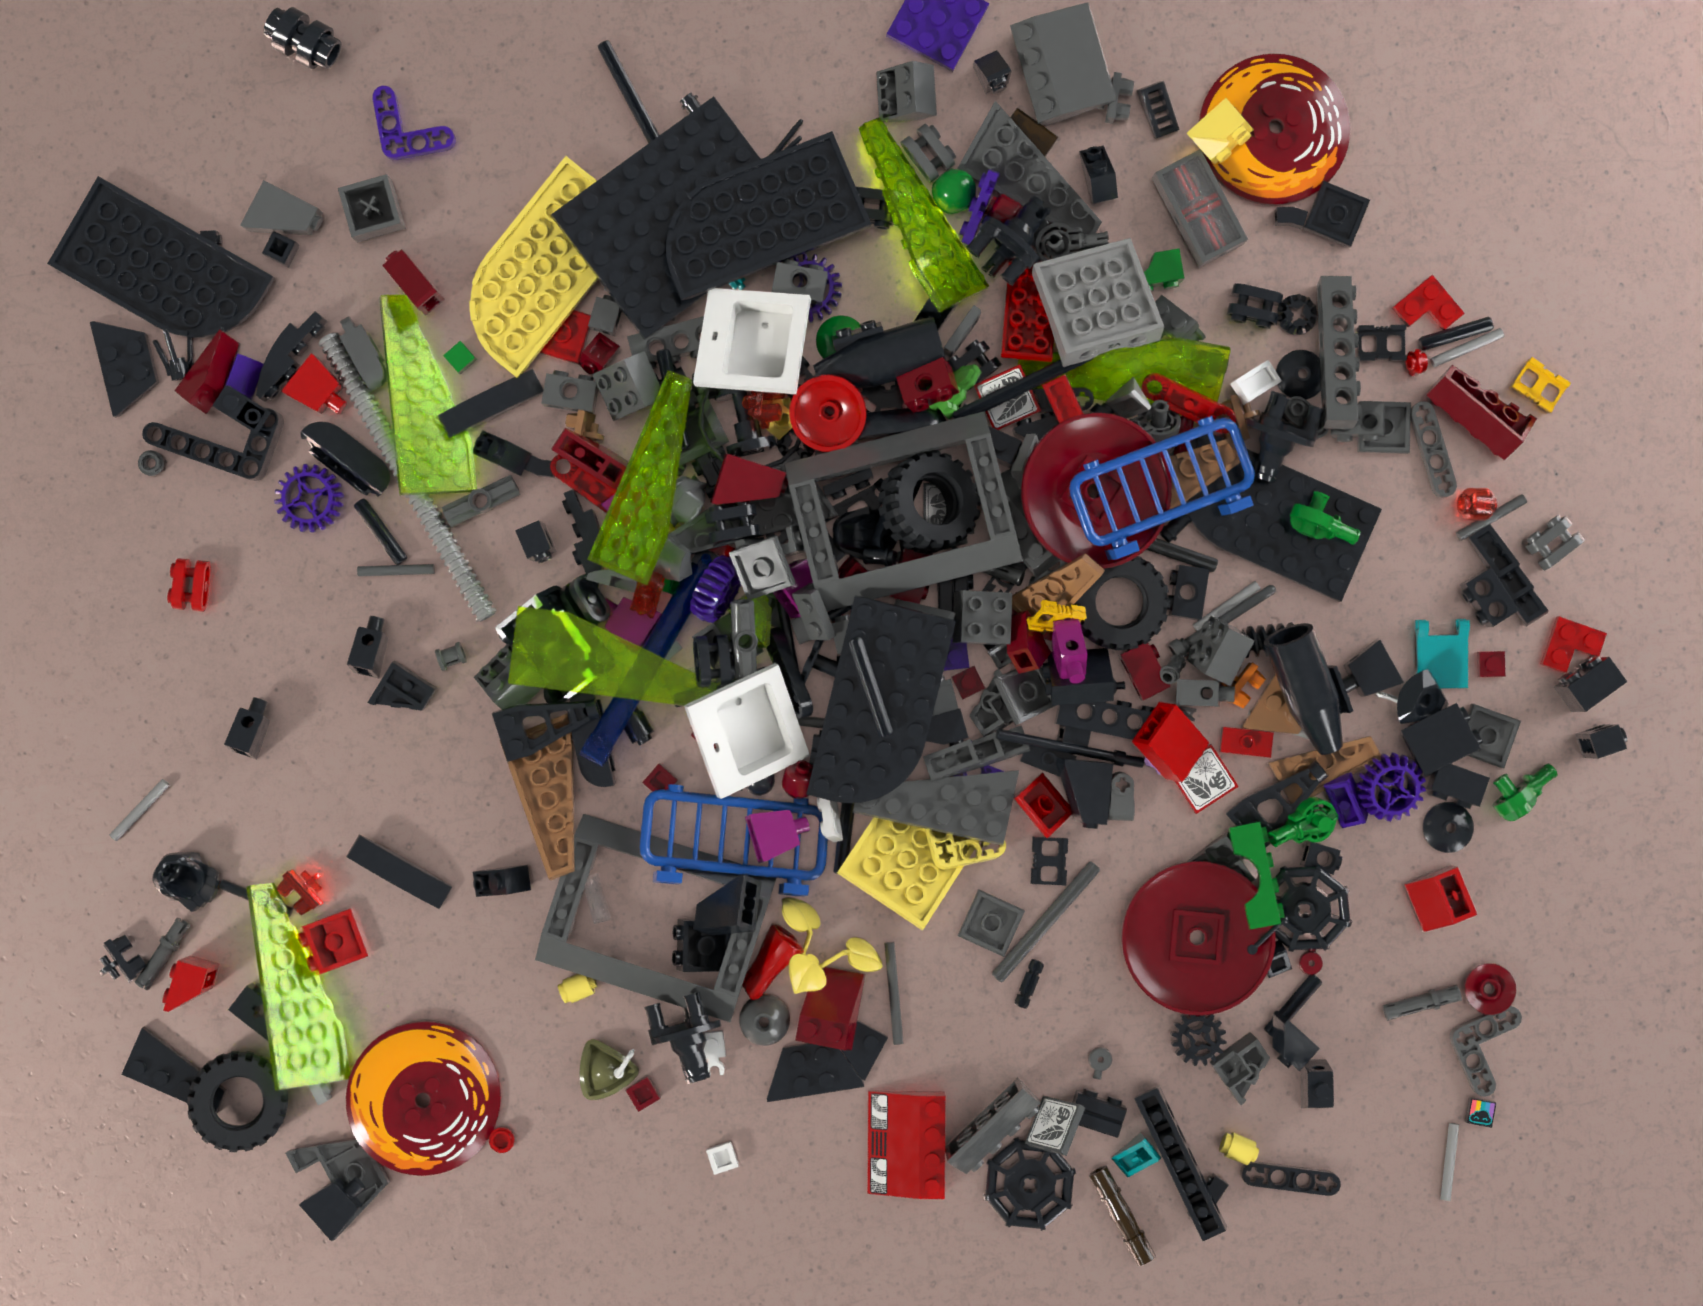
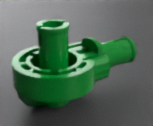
M1314 491L1309 507L1294 504L1290 513V522L1292 527L1299 533L1315 539L1338 537L1353 545L1358 541L1360 530L1342 523L1341 517L1338 515L1332 517L1323 512L1330 498L1328 495Z
M1547 763L1535 774H1525L1522 777L1523 782L1517 786L1512 783L1507 773L1501 775L1493 781V784L1496 785L1502 796L1492 806L1499 816L1507 821H1515L1525 816L1536 805L1537 797L1542 794L1543 786L1558 776L1556 769Z
M1318 797L1308 798L1300 803L1295 813L1288 816L1286 825L1268 833V836L1271 837L1269 841L1274 847H1278L1292 839L1298 844L1306 840L1315 843L1321 842L1333 832L1338 819V813H1336L1331 803Z

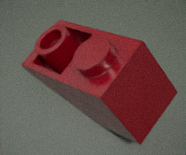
M1028 610L1011 615V644H1007V654L1019 674L1040 669L1051 653L1040 631L1029 630L1027 618L1032 616Z

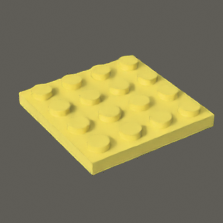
M873 817L837 873L923 930L964 866L951 869L938 868L933 862L924 828ZM932 830L933 836L937 839H943L946 833ZM953 835L954 842L968 840L965 837ZM948 842L936 845V848L942 847L943 853L939 856L940 860L944 859L945 863H948L951 855H946L944 851V846L949 845ZM970 845L964 846V856L969 858L975 848Z

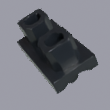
M126 935L113 941L109 939L104 942L103 946L114 961L111 962L107 955L100 958L104 965V968L99 971L101 976L109 973L114 980L120 977L116 970L118 966L129 983L135 980L136 975L144 969L146 964L139 954L126 962L122 954L133 947Z

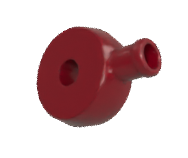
M1316 949L1308 950L1301 955L1299 967L1303 973L1315 975L1322 969L1323 961L1316 952ZM1310 960L1313 961V965H1312V966H1309V961H1310Z

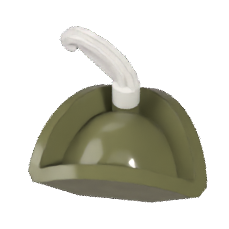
M591 1039L587 1041L582 1052L579 1071L580 1086L584 1097L588 1100L603 1099L629 1085L639 1073L638 1067L630 1061L635 1050H630L625 1057L598 1040Z

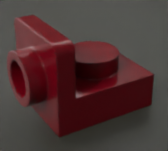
M599 332L582 352L579 365L590 375L601 371L616 355L620 346Z

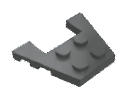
M356 1138L291 1149L285 1153L295 1173L320 1161L331 1182L340 1178L347 1185L353 1178L357 1177L364 1184L365 1189L356 1196L362 1203V1206L338 1236L390 1182L382 1165L366 1153Z

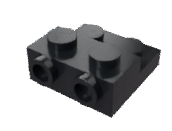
M678 919V924L673 926L672 931L673 939L677 940V950H674L672 953V963L676 966V970L681 972H719L731 934L709 935L693 929L695 919Z

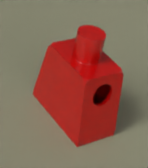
M312 353L281 390L284 394L321 414L327 407L336 414H340L347 405V402L338 396L339 392L343 389L340 381Z

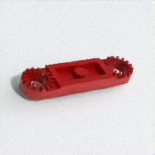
M1151 373L1142 382V391L1148 399L1153 401L1164 400L1169 404L1170 410L1198 423V420L1209 416L1216 420L1220 414H1227L1236 423V415L1232 409L1161 374ZM1154 380L1160 382L1162 389L1157 393L1150 392L1147 388L1149 382ZM1225 428L1216 430L1220 434H1227L1229 432Z
M559 454L556 455L550 463L552 474L612 517L603 508L601 503L616 494L618 490H615L570 461L569 472L565 474L559 473L556 470V463L558 460L565 458Z

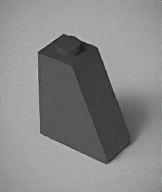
M263 180L240 226L249 232L272 233L275 231L279 234L312 235L313 231H317L322 224L323 217L321 216L323 212L317 207Z

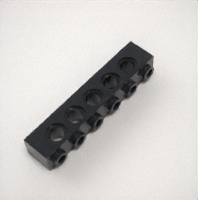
M1160 1085L1137 1095L1134 1099L1202 1241L1225 1232L1227 1225Z

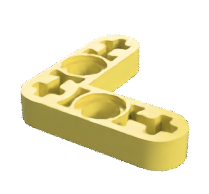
M925 829L933 862L940 869H951L999 858L1006 849L1004 840L1003 846L999 845L1000 848L996 850V853H994L993 849H988L983 852L984 856H982V848L989 846L991 843L974 839L954 842L953 835L947 833L943 839H937L933 836L932 830ZM948 842L949 845L944 846L945 854L951 855L948 863H945L944 859L940 860L939 856L943 853L942 847L936 848V845ZM970 845L974 847L976 856L972 859L966 858L963 854L964 846Z

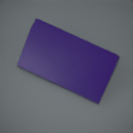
M237 354L226 384L253 399L264 363Z
M1351 772L1324 784L1329 800L1336 813H1338V821L1342 828L1366 823L1368 812L1360 804L1362 799L1357 796L1359 789Z

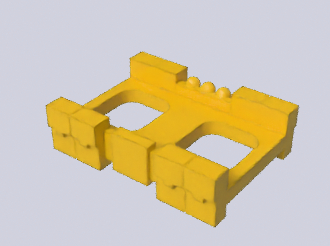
M1531 357L1527 360L1525 366L1510 387L1521 395H1525L1526 398L1529 397V400H1533L1534 403L1537 402L1536 405L1546 412L1551 413L1571 382L1559 374L1554 376L1552 372L1543 368L1544 364ZM1527 369L1532 370L1538 375V379L1532 388L1527 387L1520 381ZM1548 383L1559 389V393L1553 402L1548 401L1541 395Z
M1042 600L1040 610L1034 617L1027 618L1029 630L1041 632L1044 629L1053 632V621L1074 618L1079 619L1081 622L1087 618L1086 609L1084 606L1071 604L1070 607H1065V605H1057V602ZM1043 614L1053 615L1049 621H1043V619L1039 618Z

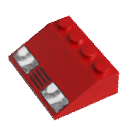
M868 1091L867 1194L913 1199H945V1092Z

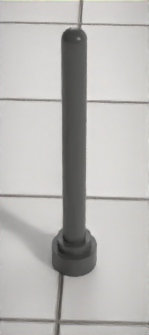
M1268 585L1217 619L1230 623L1272 596L1276 592L1275 586ZM1201 629L1186 639L1181 638L1178 640L1176 638L1170 642L1168 647L1172 654H1178L1183 657L1188 656L1187 653L1191 646L1197 642Z

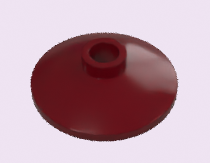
M1492 963L1482 964L1469 973L1465 981V996L1469 1004L1478 1012L1487 1015L1500 1014L1512 1005L1516 996V983L1511 973L1504 967ZM1486 984L1492 986V991L1488 994L1484 991Z

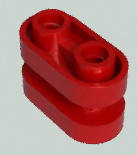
M178 558L170 567V577L173 578L172 588L168 590L167 601L171 603L173 609L184 610L187 603H191L193 611L204 612L208 604L211 564L209 561L198 560L195 567H191L189 559ZM190 577H193L192 593H189Z

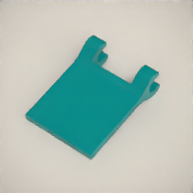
M1456 619V634L1428 635L1429 621L1415 620L1416 674L1429 669L1441 689L1468 688L1470 620Z

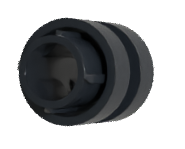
M291 7L286 11L275 8L268 16L264 26V35L272 39V47L287 56L296 52V60L310 69H315L317 66L330 68L337 60L342 46L341 41L333 37V28L318 20L309 24V16L295 7Z

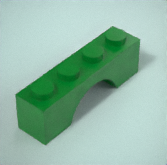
M1179 248L1155 252L1152 255L1149 267L1144 272L1151 292L1154 291L1153 287L1163 286L1164 289L1179 287V283L1185 279Z
M1260 822L1229 828L1233 854L1250 860L1259 874L1258 891L1249 902L1244 904L1249 930L1281 924L1280 919L1285 918L1282 903H1277L1275 893H1279L1277 878L1271 877L1270 868L1274 867L1271 852L1266 853L1265 842H1269L1266 827H1261Z

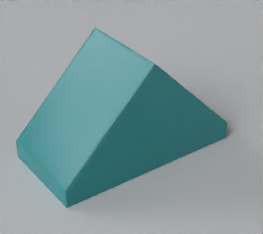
M1140 1132L1114 1154L1111 1159L1128 1178L1158 1162L1161 1156Z

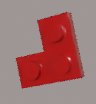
M1433 274L1392 307L1407 327L1428 312L1440 328L1445 330L1465 314Z
M1558 616L1554 622L1540 665L1567 673L1574 650L1594 657L1600 656L1607 633Z

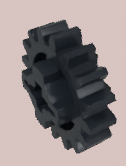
M1183 1014L1180 1015L1182 1019L1181 1024L1174 1022V1025L1178 1028L1177 1031L1170 1032L1171 1036L1176 1037V1040L1172 1041L1171 1045L1179 1047L1175 1051L1176 1055L1184 1054L1182 1060L1187 1063L1192 1059L1194 1066H1197L1199 1060H1201L1204 1066L1207 1065L1208 1058L1216 1061L1217 1059L1214 1054L1216 1052L1223 1054V1050L1219 1047L1220 1044L1227 1043L1226 1040L1221 1038L1222 1035L1226 1034V1030L1218 1029L1222 1022L1220 1020L1213 1022V1014L1207 1017L1205 1015H1190L1188 1018ZM1202 1021L1197 1026H1188L1192 1022ZM1211 1027L1215 1033V1041L1210 1039L1209 1032ZM1189 1032L1197 1035L1201 1034L1204 1040L1208 1043H1205L1203 1041L1196 1042V1040ZM1182 1034L1187 1037L1188 1043L1186 1048H1184L1182 1043ZM1206 1048L1208 1049V1051L1203 1054H1197L1199 1050Z

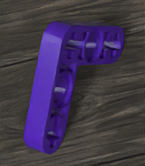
M379 86L374 90L373 104L381 148L389 159L401 160L448 151L454 147L456 143L455 134L446 126L404 133L396 93L388 86ZM384 92L391 96V98L387 99L390 110L386 111L384 103L379 100ZM392 116L396 119V125L393 129L387 130L383 127V120L386 117ZM443 132L450 136L444 145L441 141H433L434 147H431V141L428 135L432 134L433 139L441 138V133ZM416 137L425 138V147L420 150L414 149L412 146L413 139ZM407 139V146L410 151L406 152L405 147L397 148V153L393 154L388 148L392 146V142H395L398 146L405 145L403 140Z

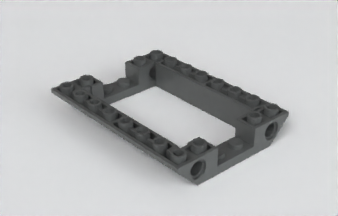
M985 412L785 463L788 484L813 584L820 593L826 611L853 605L855 595L874 600L1023 561ZM966 443L990 540L839 579V569L832 551L822 511L823 506L815 481L819 482L904 460L918 453L924 452L926 454L929 451H938Z
M583 814L574 834L575 871L561 876L541 933L535 960L683 1008H687L683 996L700 992L705 1014L731 1022L776 878L746 875L762 881L755 932L731 934L714 990L568 944L566 942L569 934L572 932L576 920L575 915L590 870L593 869L597 857L598 845L643 859L640 854V831ZM651 835V853L656 856L667 857L668 840ZM673 842L672 857L692 859L693 848ZM698 850L697 860L718 862V856ZM723 858V862L725 863L740 864ZM676 868L677 871L721 885H726L739 875H742Z

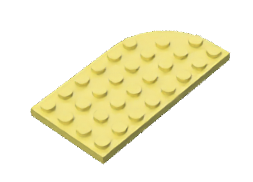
M567 156L563 158L487 253L472 281L473 286L469 307L471 321L473 322L478 339L488 354L516 378L524 373L598 280L551 217L552 213L597 181Z

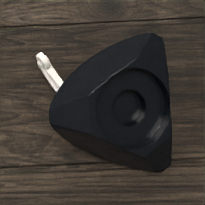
M1429 669L1412 676L1404 684L1398 697L1385 692L1376 693L1378 697L1397 703V714L1401 724L1423 720L1448 706V700Z

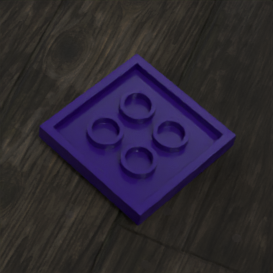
M905 0L886 36L953 72L988 9L989 3L984 0Z

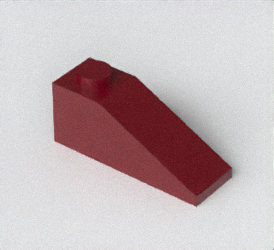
M219 329L174 391L187 402L207 414L224 388L239 342Z
M564 428L551 448L552 451L615 490L630 470L626 459L567 428Z

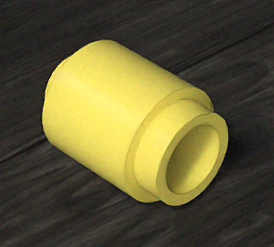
M580 974L563 979V983L558 984L559 993L565 1004L570 1001L575 1003L595 994L594 988L598 987L595 979Z
M1226 1132L1221 1140L1219 1152L1224 1153V1157L1244 1165H1249L1250 1162H1255L1259 1148L1256 1147V1141L1234 1132L1231 1134Z

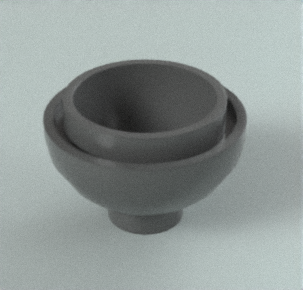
M763 994L759 999H749L744 1004L740 1012L739 1024L742 1033L749 1041L757 1045L768 1046L779 1042L786 1035L790 1025V1014L786 1005L779 998ZM762 1017L768 1018V1026H761L759 1020Z

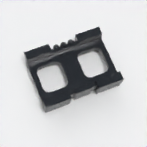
M1359 325L1357 327L1359 360L1375 361V359H1389V361H1406V325H1390V327ZM1398 335L1401 337V351L1390 352L1387 350L1388 336ZM1363 336H1374L1376 338L1375 352H1364L1362 350Z
M1032 836V852H1035V854L1032 855L1034 857L1032 859L1034 862L1032 866L1034 868H1031L1030 883L1066 886L1065 854L1068 853V838ZM1044 841H1057L1059 844L1058 855L1044 856L1042 854V843ZM1043 866L1057 867V880L1054 882L1042 881L1041 868Z

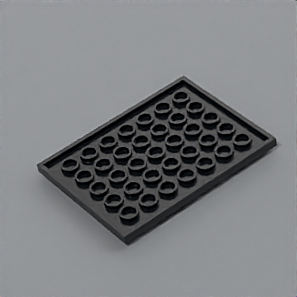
M713 96L551 214V217L645 340L708 293L705 292L681 302L671 278L666 257V240L669 225L676 209H678L692 190L705 181L760 160V157Z

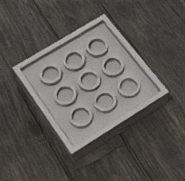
M1131 238L1033 264L1032 276L1046 311L1063 367L1090 360L1113 349L1123 347L1134 348L1161 340L1164 324Z

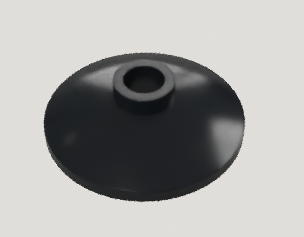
M1295 350L1286 354L1280 360L1276 372L1282 381L1277 385L1284 395L1289 398L1299 396L1308 400L1321 391L1320 358L1316 354L1307 350ZM1303 369L1306 371V378L1299 377V370Z
M1439 803L1433 806L1424 817V837L1428 844L1438 851L1445 853L1457 852L1463 849L1473 836L1474 823L1470 813L1464 807L1456 805V803ZM1449 823L1454 825V831L1451 833L1446 830V826Z

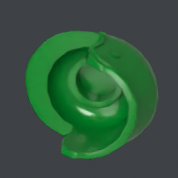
M951 168L941 174L933 183V199L937 206L947 214H955L968 209L973 197H976L975 182L967 172Z

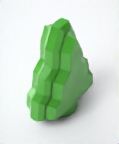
M976 364L962 366L953 372L960 393L953 395L950 400L937 402L929 407L935 411L940 409L945 417L950 420L953 417V412L957 411L959 405L966 400L967 390L975 385L982 373ZM932 384L926 387L927 390L931 388Z

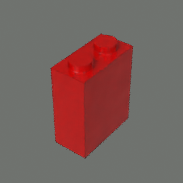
M1164 702L1157 704L1132 740L1134 745L1165 779L1182 783L1188 777L1191 769L1203 755L1204 750L1209 744V741L1176 704Z

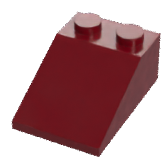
M824 967L822 970L826 976V985L818 991H807L799 1017L795 1041L840 1050H852L866 974Z

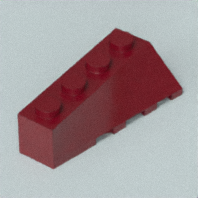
M1451 365L1432 385L1426 395L1433 404L1441 407L1455 422L1460 423L1474 438L1479 439L1494 455L1499 456L1503 460H1506L1525 441L1537 420L1531 414L1526 417L1518 412L1520 407L1511 402L1507 405L1499 400V394L1492 389L1483 390L1480 388L1479 381L1454 365Z

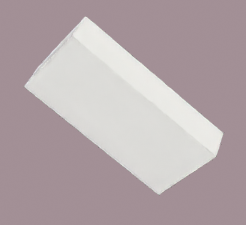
M1269 360L1233 381L1230 385L1243 405H1245L1282 380Z

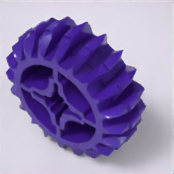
M806 253L803 254L802 262H799L797 256L793 258V261L799 263L798 266L808 268L809 264L824 267L827 263L826 258L817 263V254H813L812 261H808ZM833 264L823 269V271L828 272L826 285L829 284V293L822 306L810 303L812 306L809 309L808 315L810 323L814 320V314H817L819 320H823V314L821 313L823 310L826 314L831 315L832 311L828 306H838V302L833 297L841 298L842 293L835 291V289L842 288V283L834 282L840 278V274H831L835 268ZM799 275L800 283L796 287H804V276Z
M303 464L302 472L298 467H293L294 476L286 472L284 475L288 481H278L280 485L284 486L283 490H275L276 494L281 495V499L274 500L275 504L283 505L277 510L278 514L286 513L282 521L285 523L291 521L290 527L293 529L299 525L300 532H305L308 527L311 533L316 532V524L320 530L326 529L324 521L330 525L334 524L330 516L339 517L340 513L335 511L336 506L340 508L344 506L343 503L337 502V498L344 497V493L336 492V490L342 487L341 483L332 484L336 476L331 474L327 477L329 470L323 468L319 472V466L315 464L312 466L311 471L307 464ZM317 478L325 487L312 490L305 479ZM297 485L299 489L298 496L291 502L292 490ZM307 492L314 495V499H311L313 500L311 504L304 502V499L307 498ZM328 495L327 506L320 514V502ZM306 507L309 513H312L313 518L302 519L294 512V509Z
M721 555L715 558L709 564V567L704 570V574L700 577L696 589L692 593L693 598L691 599L690 609L692 614L702 621L713 623L720 619L721 616L725 615L726 610L730 608V602L735 601V597L739 593L738 590L741 582L730 557Z
M1391 753L1389 757L1386 754H1382L1381 761L1377 758H1372L1373 765H1365V769L1368 770L1366 774L1359 773V776L1363 779V781L1356 783L1357 787L1361 789L1357 792V796L1362 799L1360 804L1366 808L1370 815H1374L1379 820L1384 817L1386 821L1391 822L1393 816L1396 820H1401L1402 813L1410 816L1409 809L1418 810V806L1415 804L1416 801H1424L1423 797L1419 794L1426 791V788L1421 785L1426 782L1425 777L1421 775L1422 770L1416 766V762L1412 759L1408 760L1406 755L1401 754L1399 756L1396 753ZM1405 772L1408 779L1407 789L1403 786ZM1391 785H1395L1397 788L1393 787L1392 789H1390L1389 787ZM1375 786L1379 787L1378 802L1375 798Z

